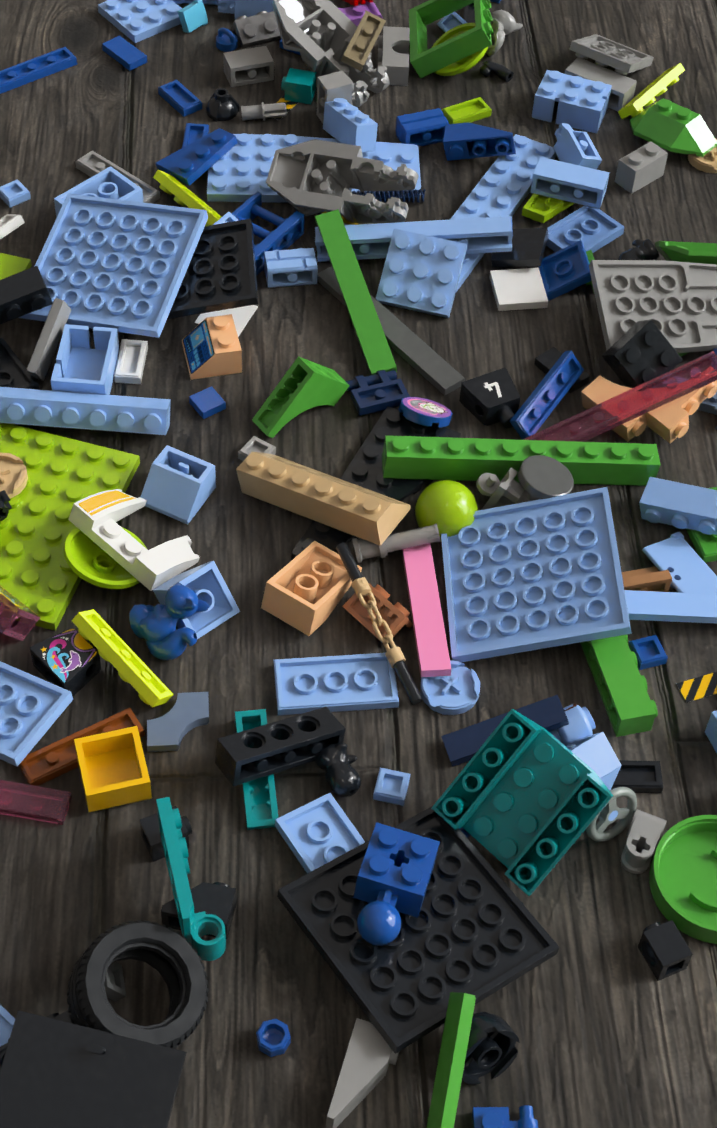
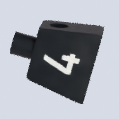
M502 368L461 382L459 401L483 425L489 426L501 422L508 429L513 427L510 420L519 410L520 395L507 369Z

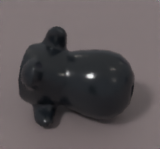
M637 239L632 242V245L636 247L624 251L620 254L618 260H657L659 253L649 239L645 241Z
M345 743L326 747L316 760L317 765L321 769H325V779L333 793L341 797L354 795L361 786L360 775L350 765L357 760V757L347 754L348 745Z

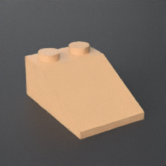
M314 541L266 582L261 608L310 636L326 621L351 587L352 580L340 555ZM357 565L358 568H359V570H360V572H361V571H362V567H360L359 565Z

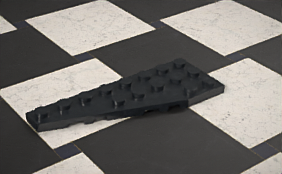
M387 406L340 479L402 502L410 494L413 493L415 495L420 491L422 485L430 479L383 478L382 453L385 435L460 438L461 433L446 427L439 428L435 423L432 426L414 423L403 416V412L400 413L399 410ZM313 520L291 553V561L314 541L339 554L336 549L337 545L341 543L347 544L353 538L358 539L359 537Z

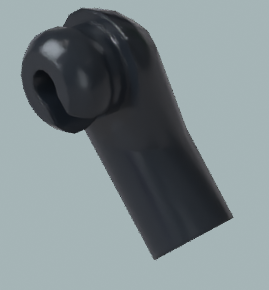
M489 60L483 62V66L479 69L480 73L486 77L493 72L507 82L513 78L514 74L505 66Z

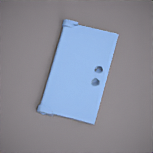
M681 532L671 534L670 538L642 549L659 571H671L672 581L670 586L676 589L678 593L717 594L716 574L686 542Z

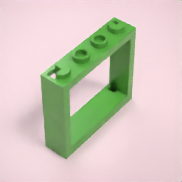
M428 0L409 10L410 63L420 78L492 45L491 34L493 29L490 24L492 21L489 11L491 8L490 0ZM474 3L476 27L433 48H427L428 24Z

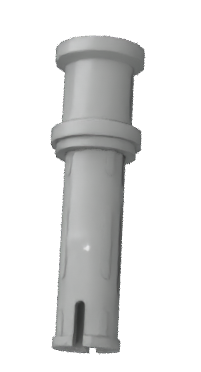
M437 524L391 534L381 546L364 539L358 540L353 538L352 540L357 563L359 564L368 558L377 556L386 558L385 556H388L389 552L440 542Z

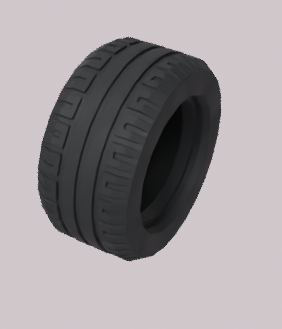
M147 920L127 921V923L123 922L108 928L84 951L69 977L67 1004H69L68 1012L71 1014V1021H74L73 1024L176 1049L194 1032L201 1022L200 1020L204 1015L203 1012L207 1007L208 980L206 979V971H204L205 967L201 963L202 960L197 955L198 952L192 948L191 943H188L185 937L180 936V933L173 931L170 927L166 928L163 924L159 925L157 922L150 923ZM133 959L146 962L160 973L167 984L170 996L168 1015L162 1023L141 1026L129 1023L116 1014L107 1000L104 986L107 968L116 961Z

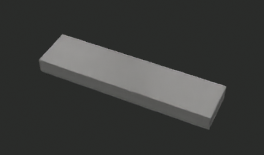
M90 151L75 161L76 168L90 177L111 166L143 189L144 203L153 204L160 199V191L94 151Z

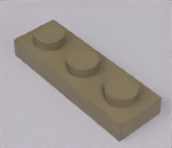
M366 10L343 54L341 62L362 71L386 20Z

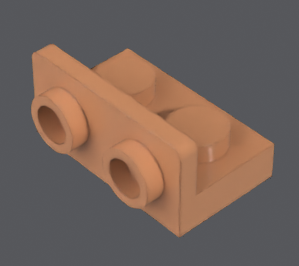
M369 584L376 599L379 613L382 619L387 622L393 637L404 625L410 629L413 623L407 617L411 613L399 602L395 605L389 602L387 599L390 597V594L379 584L375 587ZM354 593L342 607L378 639L367 608L363 607L356 593ZM369 595L363 597L366 603L371 600ZM372 609V612H373L375 618H377V616H376L374 610ZM381 624L378 629L384 638L388 634L383 624Z

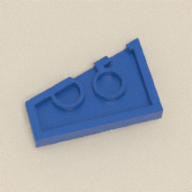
M219 128L155 164L158 170L168 173L178 181L190 186L231 150L238 141L235 135Z

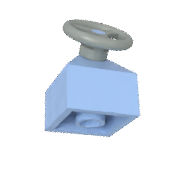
M604 732L577 739L566 745V747L596 772L613 795L611 800L586 828L590 839L596 842H605L619 835L631 822L637 808V797L634 791L628 787L611 789L622 765ZM626 797L628 800L627 807L619 808L616 804V798ZM620 819L611 829L603 832L609 824Z

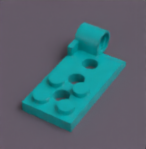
M170 797L156 799L160 837L182 936L186 938L188 943H191L192 948L198 952L197 955L200 956L201 960H216L223 955L226 949L225 924L218 916L206 914L205 911L194 913V903L187 874H190L187 858L189 854L186 839L182 837L179 809H172ZM207 934L216 936L215 939L210 941L201 939V937Z

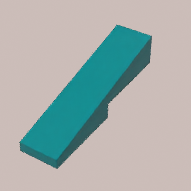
M266 709L235 712L236 733L267 724ZM274 774L243 783L247 830L275 827V819L279 817Z

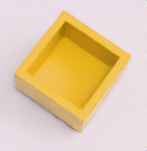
M137 726L74 739L88 812L152 798L150 778Z

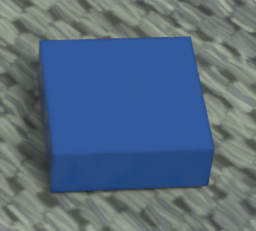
M212 386L189 396V403L203 419L226 409V402Z
M657 635L629 641L628 646L630 650L634 651L637 656L639 670L667 663L668 657Z

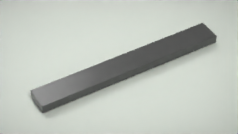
M332 266L317 273V281L346 306ZM370 294L388 345L444 396L461 387V382H464L465 378Z

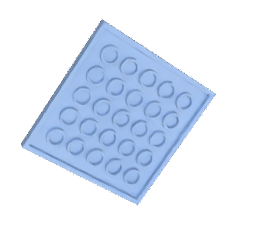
M67 194L35 266L39 268L52 302L55 298L64 300L72 309L66 324L89 326V328H117L118 332L159 338L207 222L208 214L206 210ZM52 304L19 318L45 322Z
M607 487L478 510L474 513L475 520L473 523L462 528L459 534L450 537L447 536V533L441 534L452 660L467 662L632 634Z

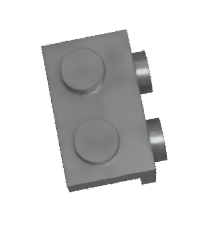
M262 11L250 17L240 16L234 20L231 28L232 33L237 34L241 48L281 39L274 11Z

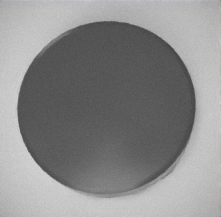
M533 455L526 458L517 473V477L522 487L527 491V498L530 501L570 494L574 486L573 476L567 467L556 459L544 455Z

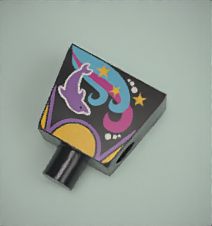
M75 628L65 630L30 647L33 666L48 682L71 691L72 696L79 692L101 670L98 649L91 641L83 638Z

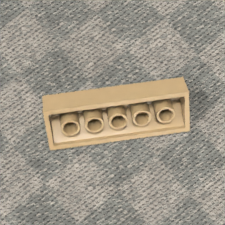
M251 452L236 469L242 493L379 546L383 544L411 509L407 503L273 454Z

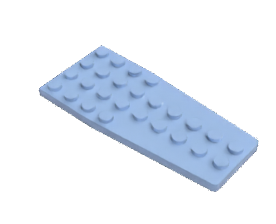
M233 134L236 136L238 143L208 169L207 201L245 202L246 199L252 197L258 191L262 193V202H287L266 184L275 151L314 139L336 143L341 142L333 138L304 137L294 134ZM376 142L375 151L362 152L363 158L383 161L384 165L391 167L395 171L401 164H406L407 168L418 173L419 176L415 189L417 191L421 189L419 149L417 145ZM352 188V190H351L352 194H353V191H355L356 194H357V191H358L359 189H353V188Z

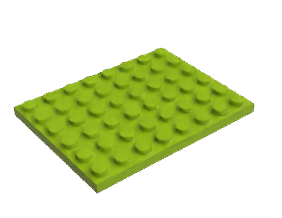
M0 423V452L10 453L19 457L26 466L28 474L26 487L20 494L10 499L9 504L12 509L8 510V516L0 522V585L4 588H1V591L9 597H16L21 601L18 605L25 609L18 608L0 593V616L56 631L81 581V578L67 564L63 551L68 534L76 527L68 520L73 504L102 491L121 489L125 493L140 464V456L14 424ZM29 609H31V610H32L34 613H36L37 615H34V614L30 613V612H29V611H30Z

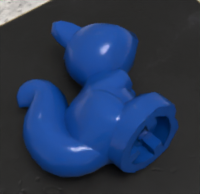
M177 582L168 589L165 596V605H134L129 613L130 625L138 638L146 640L148 650L154 657L160 660L176 659L185 651L187 644L191 647L197 642V634L194 630L188 627L176 630L177 620L189 618L196 612L207 611L209 605L204 600L198 599L194 590Z

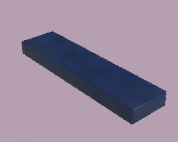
M558 694L516 709L517 712L542 726L548 732L569 724ZM509 712L441 736L452 767L470 761Z

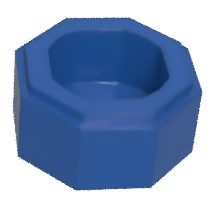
M278 1019L264 1021L256 1032L259 1051L270 1057L284 1054L291 1043L288 1025Z

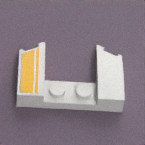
M121 489L102 491L74 503L68 520L150 591L199 561V555L194 554L190 547L192 541L188 535L167 541L147 550L116 523L146 505L147 500L141 497L135 498L123 493Z

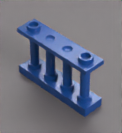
M258 191L231 213L238 220L251 219L252 221L258 216L278 226L274 231L270 232L252 223L253 234L264 239L259 244H254L256 276L264 270V251L286 250L304 234V214L296 211L289 218L284 219L262 208V193Z

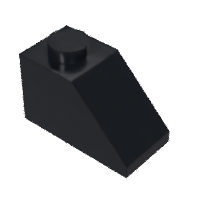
M203 882L190 889L194 903V913L205 911L206 914H213L221 918L225 924L226 939H228L237 904L236 888H231L229 885L221 882L213 884ZM173 899L162 905V924L166 928L170 927L181 930L175 900Z

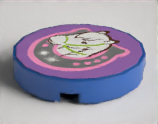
M419 397L403 398L399 407L400 413L403 412V416L406 419L423 426H432L433 423H439V428L446 427L450 424L453 415L446 406Z

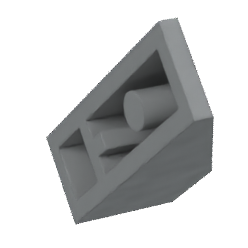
M356 1018L327 1114L326 1128H337L386 1076L389 1064L396 1065L399 1052L396 1054L393 1052L372 1022Z

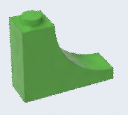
M298 356L252 421L266 436L274 438L290 420L302 412L322 405L335 406L350 385L335 370Z

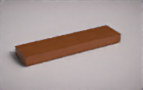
M128 708L28 754L18 766L32 789L79 767L74 739L133 726L138 727L141 738L145 736L144 729L132 709Z

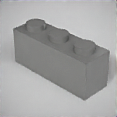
M577 57L565 70L567 75L580 76L584 79L601 81L612 85L608 108L619 111L634 98L636 80Z

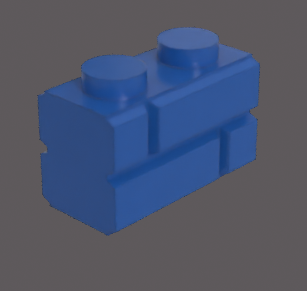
M440 108L404 114L396 117V136L401 143L415 144L418 147L443 142L445 125L449 124Z

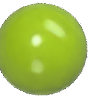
M441 480L430 484L422 491L416 502L415 516L420 528L437 524L440 542H442L441 534L447 533L448 537L459 534L462 528L470 526L475 520L474 514L475 511H478V506L474 495L466 486L452 480Z

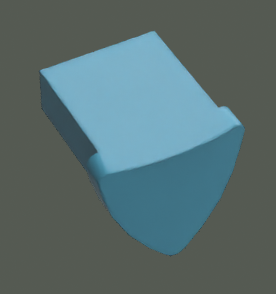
M194 0L186 7L177 11L183 32L190 33L198 27L208 24L207 13L202 0Z

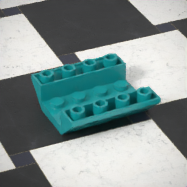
M511 709L433 805L432 809L455 830L463 827L508 868L505 875L524 893L531 896L611 800L613 795L596 772L550 732L516 710Z

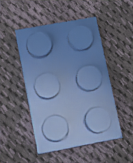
M584 205L548 227L549 235L546 246L557 252L581 240L585 250H592V253L623 235L624 226L600 209Z

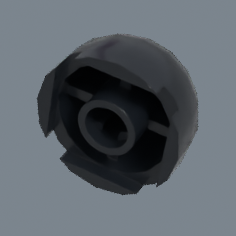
M488 1012L473 1014L462 1077L465 1083L481 1084L478 1078L490 1072L491 1079H494L509 1068L517 1057L518 1050L515 1044L516 1041L519 1042V1037L500 1016Z

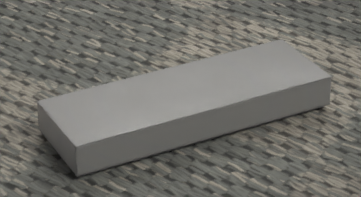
M54 299L28 364L27 371L37 380L44 381L62 336L64 326L72 309L64 300Z

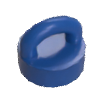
M220 28L216 36V47L223 52L235 50L238 46L237 36L227 28Z

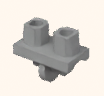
M510 468L501 482L495 474L484 473L479 476L476 482L478 490L482 495L490 496L481 510L511 505L518 501L525 489L514 480L518 473L516 470Z

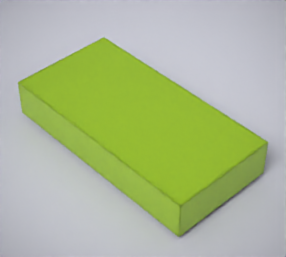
M481 97L443 108L442 112L449 124L471 123L491 116L492 109Z

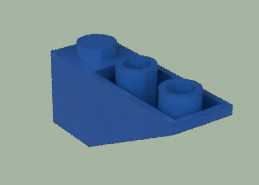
M469 122L445 125L443 145L447 161L516 154L513 133Z

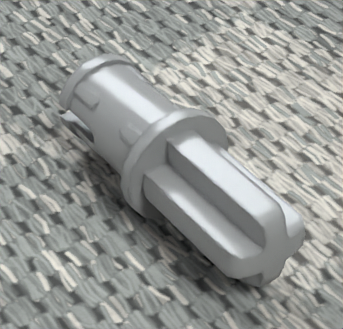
M261 102V105L241 106L242 121L263 119L265 121V118L287 116L285 103L264 104V102Z

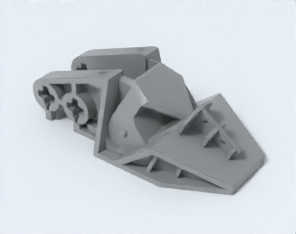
M273 0V9L284 49L300 52L305 65L312 72H316V87L317 77L343 71L349 79L356 82L353 83L352 103L353 106L358 108L369 98L370 94L366 89L374 93H380L389 86V77L386 73L388 68L386 66H379L377 69H373L372 53H370L362 71L341 62L357 26L331 1Z
M314 139L276 150L266 184L305 216L339 209L341 216L350 223H395L406 221L409 210L407 202H401L400 198L391 197V199L384 203L375 199V196L371 193L363 196L352 194L351 190L352 188L359 189L360 192L413 190L416 187L419 175L414 170L407 168L406 164H401L395 171L391 167L384 165L383 161L363 158L361 146Z

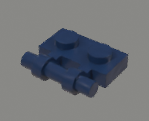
M380 370L376 371L374 375L366 377L363 375L354 376L353 380L346 381L350 385L346 391H351V399L360 416L385 410L387 406L392 408L398 407L403 398L410 397L401 378L397 379L395 370L387 372Z

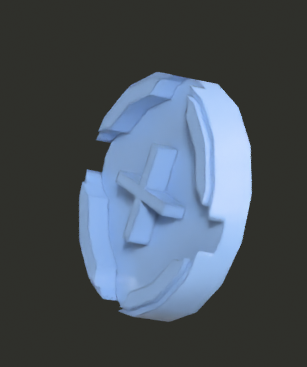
M450 660L451 676L421 677L420 694L424 703L432 710L444 715H458L467 712L476 704L480 694V680L472 668L470 670L464 666V663Z

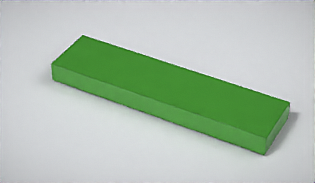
M450 992L427 1128H454L476 1000L475 995Z

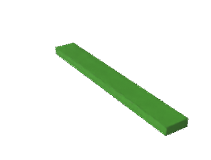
M339 209L315 216L320 235L370 374L374 375L376 371L385 370L386 372L395 370L397 372L394 358Z

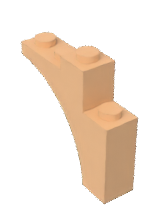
M710 367L690 381L663 389L629 388L613 383L599 375L581 391L582 406L627 442L634 436L641 435L646 426H648L671 444L677 437H683L688 431L689 415L695 413L699 405L706 398L713 397L717 392V372Z

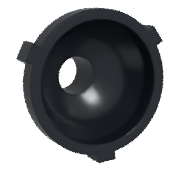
M224 88L215 90V93L206 105L207 115L215 122L231 120L240 112L238 102L231 94L228 95V90Z

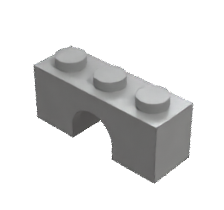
M384 26L383 35L378 37L377 68L379 66H386L388 68L386 73L389 77V85L408 86L410 28Z

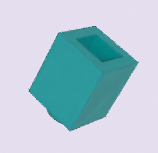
M290 68L287 77H283L281 89L285 91V100L311 104L316 92V72Z

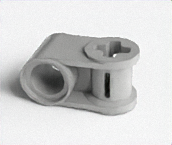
M636 809L620 860L626 871L633 874H641L647 870L667 820Z

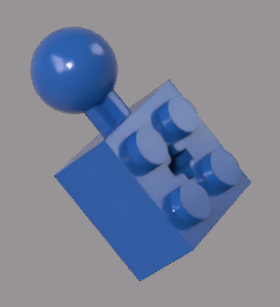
M376 822L358 873L354 898L369 902L362 908L357 919L358 931L365 941L377 946L392 942L398 936L401 929L399 912L418 918L434 868L440 841Z

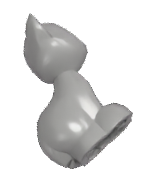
M502 9L491 14L492 21L490 24L493 33L491 34L492 45L486 51L488 56L494 55L501 48L505 35L518 31L523 27V24L516 23L515 18L509 12Z

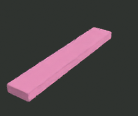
M431 544L402 549L421 677L451 676V663Z

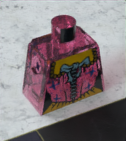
M0 585V632L23 641L41 617ZM20 617L18 624L13 626L12 623Z

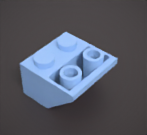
M166 445L152 463L140 497L147 500L146 507L188 525L216 488L215 465Z

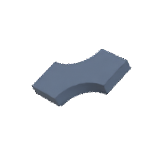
M208 692L178 693L176 703L169 712L159 718L147 720L148 752L179 751L183 737L190 730L198 726L207 725L209 723Z

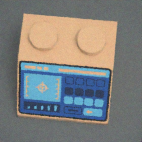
M232 314L207 317L182 339L183 351L191 380L242 373V350Z

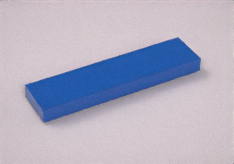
M66 47L1 70L0 94L77 65V58Z
M572 350L565 351L510 420L522 440H531L583 373L584 369Z

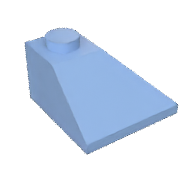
M214 561L178 574L153 590L159 603L165 605V596L168 589L179 582L194 590L198 599L208 603L209 608L207 611L196 612L189 618L177 620L176 626L178 628L188 627L194 630L197 634V639L240 612Z

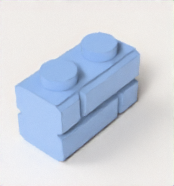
M314 248L264 251V271L267 287L317 284L318 268Z

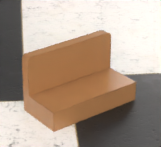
M649 567L622 572L624 590L669 592L672 581L669 570L658 571L657 567Z

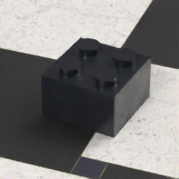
M652 320L638 321L602 355L624 385L635 389H653L683 360Z

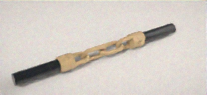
M341 543L337 545L336 549L352 580L351 585L363 607L367 608L372 620L373 629L378 639L384 643L387 651L385 655L391 667L395 669L411 704L417 705L423 699L405 664L406 659L400 647H396L393 641V634L387 622L382 619L379 613L376 599L367 579L362 576L347 544ZM369 595L371 600L366 603L363 597ZM372 609L374 610V612H375L377 618H375V616H374V614H373V612H372ZM381 624H383L388 634L384 638L378 629Z

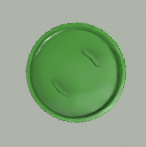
M700 815L680 821L663 835L651 862L649 884L657 907L668 921L672 920L677 929L688 936L713 944H717V815Z

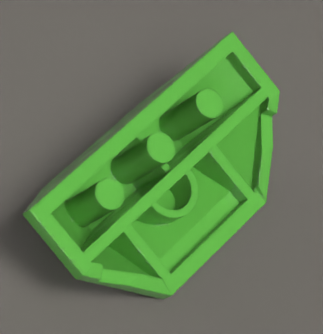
M664 98L630 119V126L634 135L648 142H653L670 152L695 154L696 156L703 157L717 146L715 138L700 114Z
M655 242V248L666 261L717 265V243Z

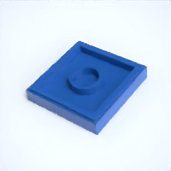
M581 240L543 258L541 266H538L549 301L592 281L589 270L590 263Z

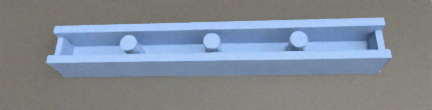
M512 216L345 225L357 260L386 258L394 228L467 244L466 254L512 252ZM315 227L318 262L330 261L319 229Z

